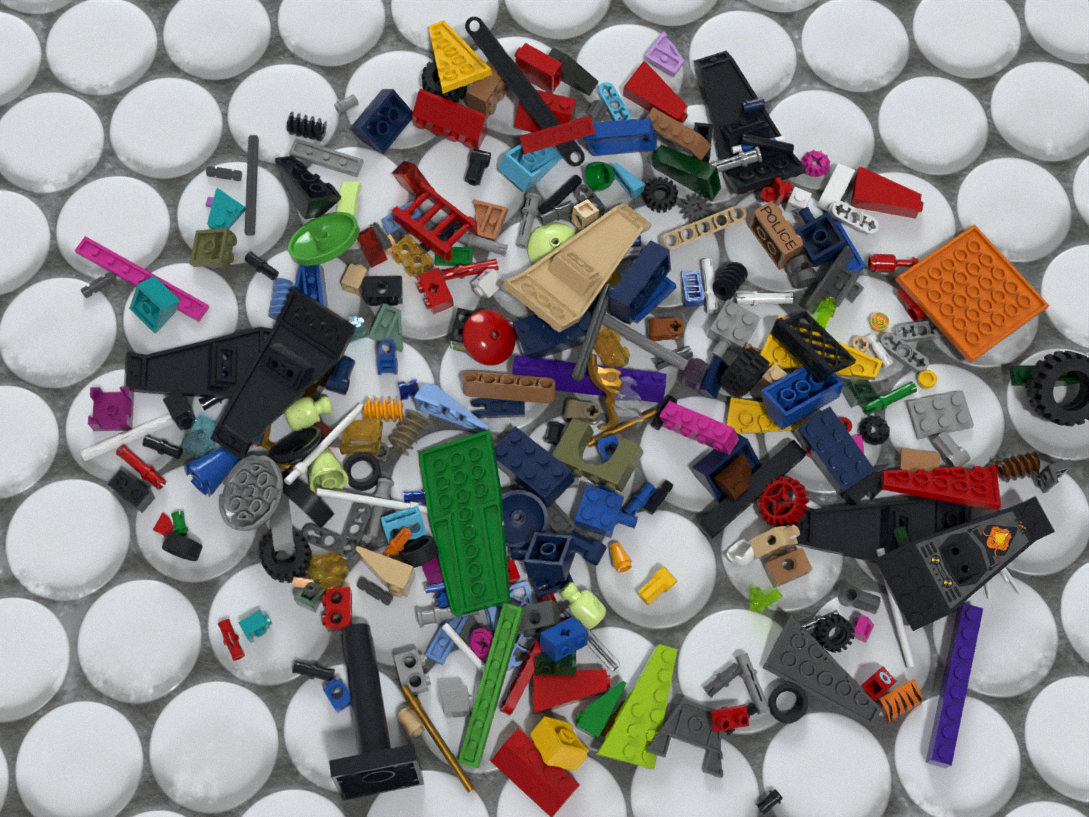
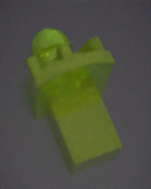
M827 297L825 302L821 300L817 310L819 315L816 321L824 329H826L829 318H833L837 308L834 305L833 297Z
M755 586L751 589L752 594L749 599L753 603L750 604L749 609L751 612L760 611L762 613L780 600L783 595L777 588L768 595H765L759 587Z

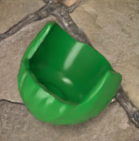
M593 162L586 166L585 180L592 191H603L612 185L615 173L611 165L605 162Z

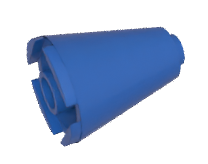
M221 447L188 463L184 470L187 476L189 474L192 476L191 483L202 494H208L210 497L239 461V458Z

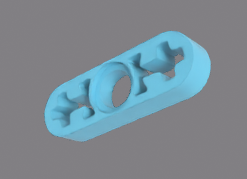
M609 82L602 83L599 86L598 95L601 101L608 106L607 111L612 120L619 121L620 113L623 119L630 120L631 115L613 84ZM604 89L610 91L609 96L606 92H603ZM616 102L620 105V107L618 109H612L610 107V104Z

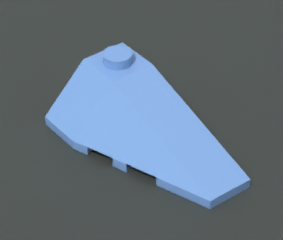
M424 384L414 397L418 411L478 433L489 430L486 424L443 390H440V387L437 385Z

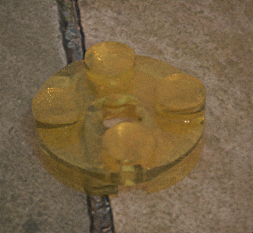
M339 553L314 557L310 560L308 567L309 579H313L316 584L320 585V588L324 589L339 586L349 573L347 562Z

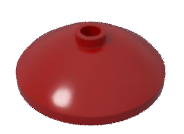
M493 310L478 311L467 319L463 327L462 338L465 349L478 363L495 366L505 362L512 355L516 343L515 333L508 319L499 312Z

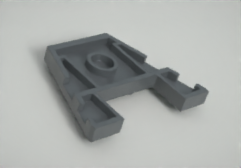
M684 698L681 699L648 746L646 752L662 758L666 757L670 740L673 738L707 750L708 756L703 772L718 778L723 777L721 759H723L721 751L722 731L715 733L712 731L710 711L714 709Z

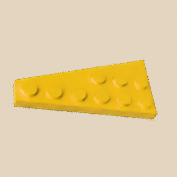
M444 20L428 26L443 94L492 75L491 68Z

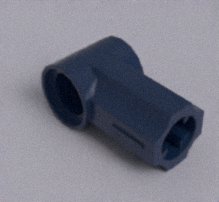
M345 355L336 364L333 374H330L327 380L326 390L346 395L350 384V376L356 363L355 360Z
M572 531L570 535L573 536L576 553L581 555L587 562L598 565L607 547L597 540H589Z

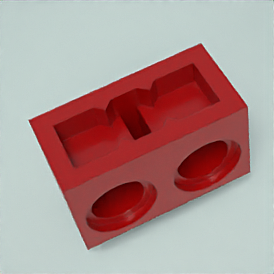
M350 587L326 588V594H323L322 597L323 606H326V614L322 615V624L326 626L328 632L343 631L345 627L352 625V590ZM335 596L342 597V601L340 603H332V599ZM336 615L342 616V620L338 624L332 623V619Z

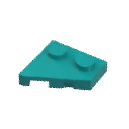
M217 188L207 222L208 227L211 229H230L245 212V206Z

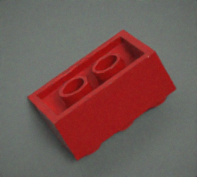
M536 90L562 124L572 121L576 99ZM519 100L514 128L532 133L542 130Z

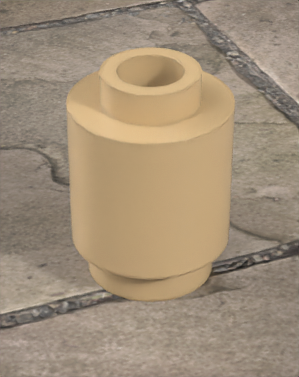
M409 706L402 709L396 715L398 718L397 722L409 737L414 735L416 738L424 732L423 723Z

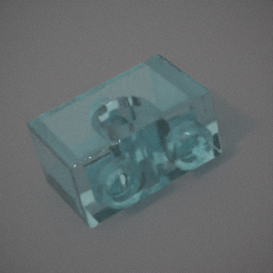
M202 414L199 415L198 419H194L189 435H186L182 440L184 452L198 459L211 453L216 442L210 438L218 421Z

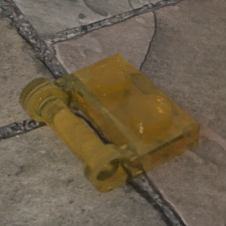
M381 420L352 421L343 431L340 453L342 455L351 452L379 454L383 422ZM351 441H372L371 445H350Z

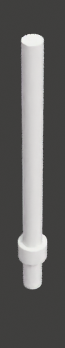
M358 404L302 462H298L293 467V471L284 479L285 483L290 485L298 476H302L307 471V467L364 410V406Z
M317 488L316 496L399 510L418 506L420 513L428 514L427 506L419 505L417 502L410 501V503L322 488Z
M884 548L876 550L878 557L885 554ZM884 578L907 668L913 667L915 664L900 607Z

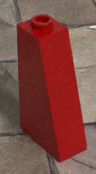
M643 61L625 84L623 96L649 112L654 107L683 124L688 117V106Z
M858 167L854 179L851 199L852 207L916 218L918 213L922 212L924 202L921 201L922 194L868 169Z
M606 670L534 671L533 714L538 715L605 694L607 688L611 685L610 675H606Z

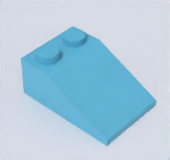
M521 143L504 155L498 170L525 192L536 185L564 156L553 146L525 154Z

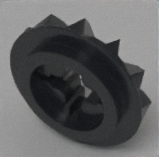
M871 415L864 418L860 423L859 434L870 445L883 444L890 435V427L887 424V420H883L880 416ZM871 426L874 428L880 426L878 434L876 432L869 434L872 429Z

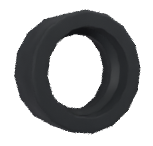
M358 452L348 457L344 463V470L348 475L350 487L355 490L365 491L377 485V479L381 477V469L375 456L367 452ZM359 461L371 463L374 469L371 479L365 482L354 480L351 476V468L355 463Z
M167 533L162 545L164 551L189 561H198L203 548L200 543L173 533Z
M422 536L407 543L404 549L399 552L403 563L416 568L434 559L438 555L439 549L432 536Z
M784 683L777 686L771 692L768 699L770 713L776 720L782 723L790 724L798 721L805 715L808 709V698L805 691L793 683ZM782 692H792L799 698L800 707L795 714L785 715L778 710L776 699Z

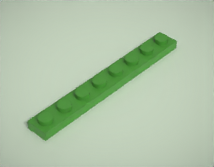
M507 603L502 606L459 756V763L474 768L480 767L525 608Z

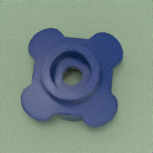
M439 591L434 599V607L447 608L450 605L447 591Z

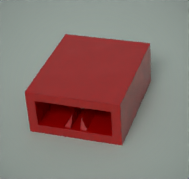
M525 43L515 53L516 65L530 83L553 94L561 83L562 63Z

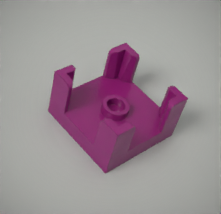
M90 387V398L93 400V417L91 415L88 416V425L93 431H128L132 429L134 393L130 387H120L121 392H103L100 387Z

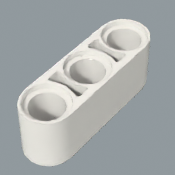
M838 163L817 207L829 212V206L833 202L841 201L855 170Z

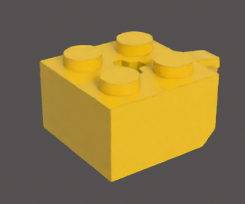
M544 716L530 733L535 747L542 755V760L549 766L577 771L587 758L589 748L586 744L580 742L571 724L568 722Z

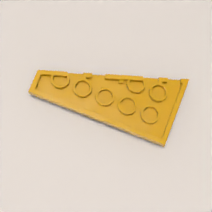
M800 328L801 332L809 333V330ZM812 332L813 335L821 336L818 332ZM770 333L761 351V355L770 362L768 367H772L775 363L782 369L798 370L802 368L803 365ZM812 340L813 344L821 346V342ZM838 342L856 359V362L835 374L875 380L883 361ZM825 344V347L834 349L832 345ZM825 353V356L834 358V355ZM838 356L839 360L847 361L844 357Z

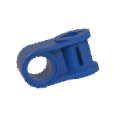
M390 338L383 339L378 346V375H382V373L398 374L397 346L395 341ZM389 343L392 346V351L385 352L382 345Z

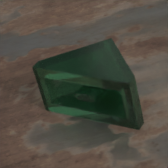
M869 380L849 381L842 391L851 408L877 396Z

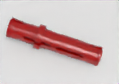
M497 259L464 266L459 264L458 267L442 269V276L445 281L455 278L464 279L465 276L481 274L486 269L499 270Z
M125 445L119 447L122 451L117 450V456L127 462L141 474L143 480H148L157 490L163 488L160 483L165 485L167 481L157 474L152 466H148Z

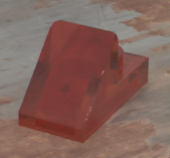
M370 226L360 231L357 243L370 267L372 268L388 260L373 227Z

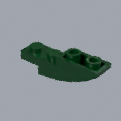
M1012 365L1009 367L1012 386H1025V389L1030 388L1027 385V379L1031 380L1032 375L1029 373L1032 369L1035 370L1037 366ZM1068 371L1057 379L1054 387L1080 383L1078 375L1074 371Z

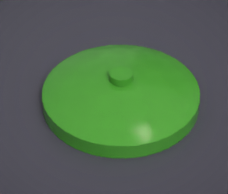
M333 212L319 216L304 224L294 233L288 243V252L292 260L299 265L312 266L328 262L343 254L355 243L360 232L359 224L353 215L345 212Z

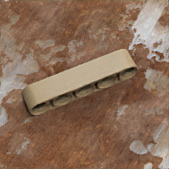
M740 205L733 206L667 232L660 237V245L667 249H674L739 223L746 218V209ZM735 209L739 212L738 219L733 216ZM718 216L723 219L721 226L716 221ZM701 223L706 225L705 232L700 230ZM685 229L688 230L690 233L688 239L684 238L683 231ZM668 236L672 237L673 244L671 246H669L666 243V239Z

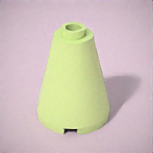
M329 447L309 465V487L315 495L317 488L342 492L345 484H348L346 471Z

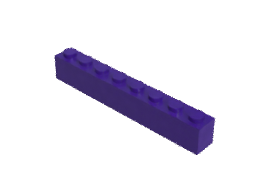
M526 356L514 357L512 375L552 378L555 381L556 391L607 397L606 393L592 382L588 366L583 380L576 381L572 378L576 363ZM598 365L599 367H602V368H615V367H607V366ZM620 367L615 368L621 371L619 378L623 383L615 398L663 403L667 374L623 369Z
M963 603L957 608L926 763L942 768L952 766L983 613V608Z

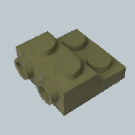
M228 228L196 230L189 264L193 267L210 266L212 269L229 268L230 263L234 261L232 250L233 246L237 244L235 234Z

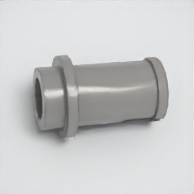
M353 94L342 101L338 100L334 104L339 114H344L346 110L359 105L357 98Z

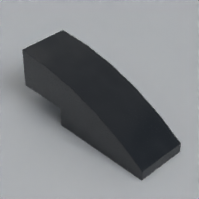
M894 467L875 472L854 484L841 498L849 505H857L865 496L872 501L882 491L881 476L883 471L902 469Z

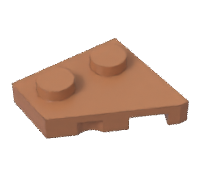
M474 199L478 237L496 242L508 213L507 207Z

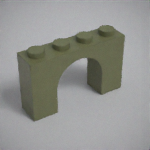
M572 418L552 455L571 469L575 476L580 478L584 476L594 484L601 483L611 491L618 490L623 492L644 453L641 446L622 438L614 454L607 462L600 465L586 464L583 462V453L594 431L589 424Z

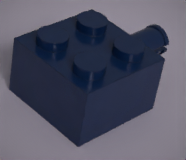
M809 207L799 211V215L805 225L795 230V233L802 238L803 248L814 266L818 267L837 256L847 243L828 212L815 219Z
M535 532L528 550L513 548L511 560L524 562L528 578L566 582L576 554L573 536Z

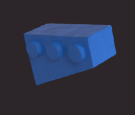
M321 264L312 266L300 265L295 287L328 308L323 267Z

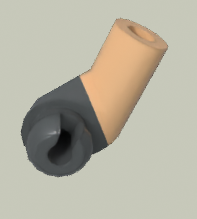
M402 230L394 231L387 236L391 241L392 247L384 250L385 254L392 255L394 246L404 239L405 234Z
M294 576L292 586L303 588L309 596L317 594L318 587L313 579Z

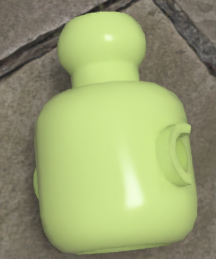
M305 396L299 398L284 413L290 428L293 431H300L319 424V415L323 413L329 414L333 411L328 396H323L316 402H314L313 398Z
M569 582L561 589V597L570 602L567 607L589 630L594 628L605 617L606 608L591 591L584 590L579 592L577 586L572 582Z

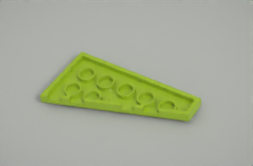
M661 644L655 646L641 676L637 678L636 685L627 696L611 730L607 732L601 748L597 750L595 755L651 770L655 768L657 755L648 753L646 750L663 726L678 649Z

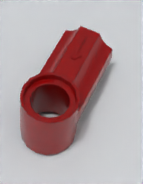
M902 287L896 292V295L907 307L908 314L913 321L917 322L927 316Z

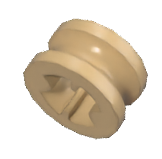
M857 336L853 339L850 347L865 353L869 347V341L864 336ZM858 342H861L862 349H859Z

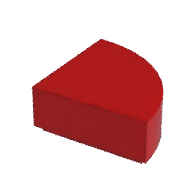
M162 513L153 531L165 537L167 533H173V524L170 518Z

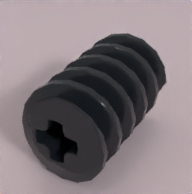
M291 111L287 120V131H289L290 135L296 133L299 137L303 135L304 138H308L310 136V139L314 140L317 138L318 141H322L325 137L327 121L322 124V118H319L315 122L314 116L309 121L306 114L301 119L300 113L295 118L294 112Z
M738 262L729 263L713 283L714 294L723 301L730 300L748 276L746 267Z

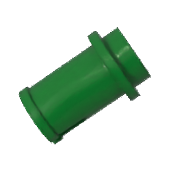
M179 511L173 512L171 514L174 525L173 534L185 537L189 529L185 524L184 512L180 511V515Z

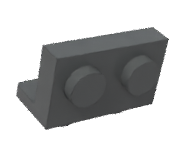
M1062 458L1054 460L1039 473L1036 482L1043 493L1050 491L1059 483L1058 478H1061L1073 467L1071 459L1065 461Z

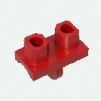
M781 177L775 178L771 187L762 189L760 193L761 199L767 203L773 201L777 206L780 203H787L788 194L793 192L791 182H782Z
M745 704L733 707L725 706L721 707V709L710 711L712 731L714 733L749 726V715L747 714V706Z

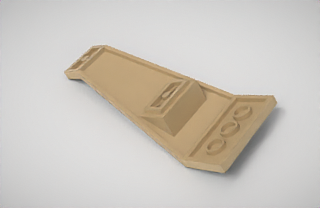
M622 203L601 216L526 271L505 280L502 287L510 295L521 301L525 307L536 313L539 318L546 321L552 329L560 333L581 320L639 235L648 231L652 223L626 203Z

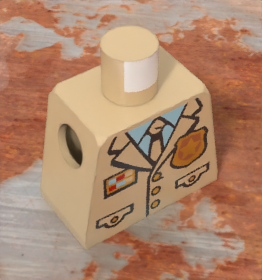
M795 525L775 527L749 540L756 559L780 555L797 545L796 537L800 535V531Z

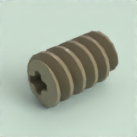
M414 412L407 413L408 418L403 419L404 425H399V431L394 432L395 437L390 438L393 447L406 456H409L406 449L413 450L410 443L417 444L418 442L414 437L422 436L419 430H426L423 424L429 425L428 420Z

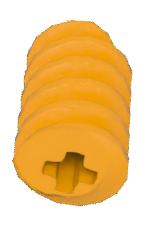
M367 397L366 402H364V421H366L368 416L369 420L373 422L376 416L377 421L381 422L384 416L386 422L389 421L390 417H392L393 422H396L398 417L403 422L401 398H398L397 403H394L393 398H390L389 403H387L385 397H383L381 403H379L378 398L375 397L374 402L371 403L370 397Z

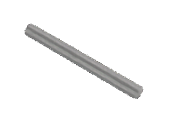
M605 314L602 325L681 370H685L688 366V360Z

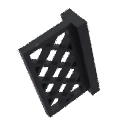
M806 311L785 320L782 317L776 319L770 332L820 383L826 381L829 375L847 368L856 362V359ZM805 319L809 324L801 323L800 320ZM800 328L809 330V333L801 332ZM812 332H818L821 336L813 335ZM812 340L821 342V346L813 344ZM825 344L832 345L834 349L825 347ZM825 353L834 355V358L825 356ZM838 356L844 357L847 361L839 360Z

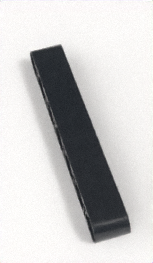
M795 440L789 442L751 476L750 485L746 491L735 500L728 496L708 513L697 526L710 540L713 539L759 498V495H763V489L768 487L767 483L772 484L773 478L779 480L780 476L787 474L807 455V452Z

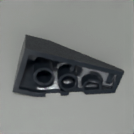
M295 157L275 158V162L292 199L305 219L324 215L341 200L342 196L329 182L324 183L320 180L321 176L317 173L313 175L307 170V166Z

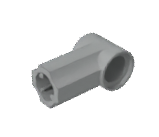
M946 431L932 440V443L944 456V462L947 467H961L970 461L969 453L963 447H959Z

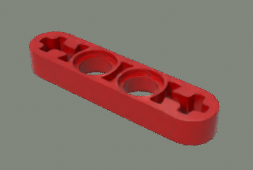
M535 640L530 646L500 705L499 710L509 716L513 713L544 653L540 649V641Z

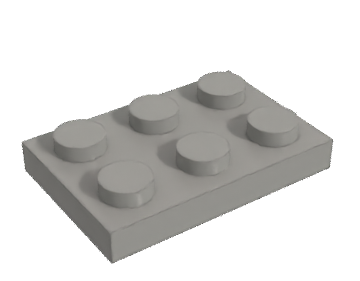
M963 390L907 403L917 440L937 436L944 431L951 433L970 429L974 426Z

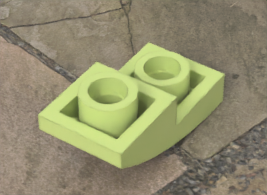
M360 181L342 183L339 193L342 197L338 201L337 212L349 213L355 217L359 207L357 199L362 188Z

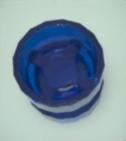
M417 379L411 380L408 384L404 381L398 382L401 401L407 400L408 396L414 398L419 391Z

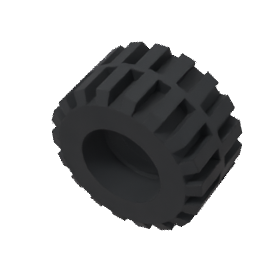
M433 59L432 63L428 62L427 67L423 68L421 75L423 90L459 103V99L464 98L467 86L459 87L444 94L442 93L441 85L436 84L440 79L435 59Z
M750 347L744 350L724 372L720 384L737 398L743 397L762 378L770 362L754 348Z
M294 530L295 547L293 548L297 550V557L291 564L281 566L275 562L279 551L274 550L272 533L269 535V540L265 539L263 541L264 547L261 546L260 548L262 553L260 554V560L262 561L263 568L275 581L277 579L281 583H284V581L292 583L294 576H305L307 574L306 570H310V562L313 560L309 544L301 534L299 535Z

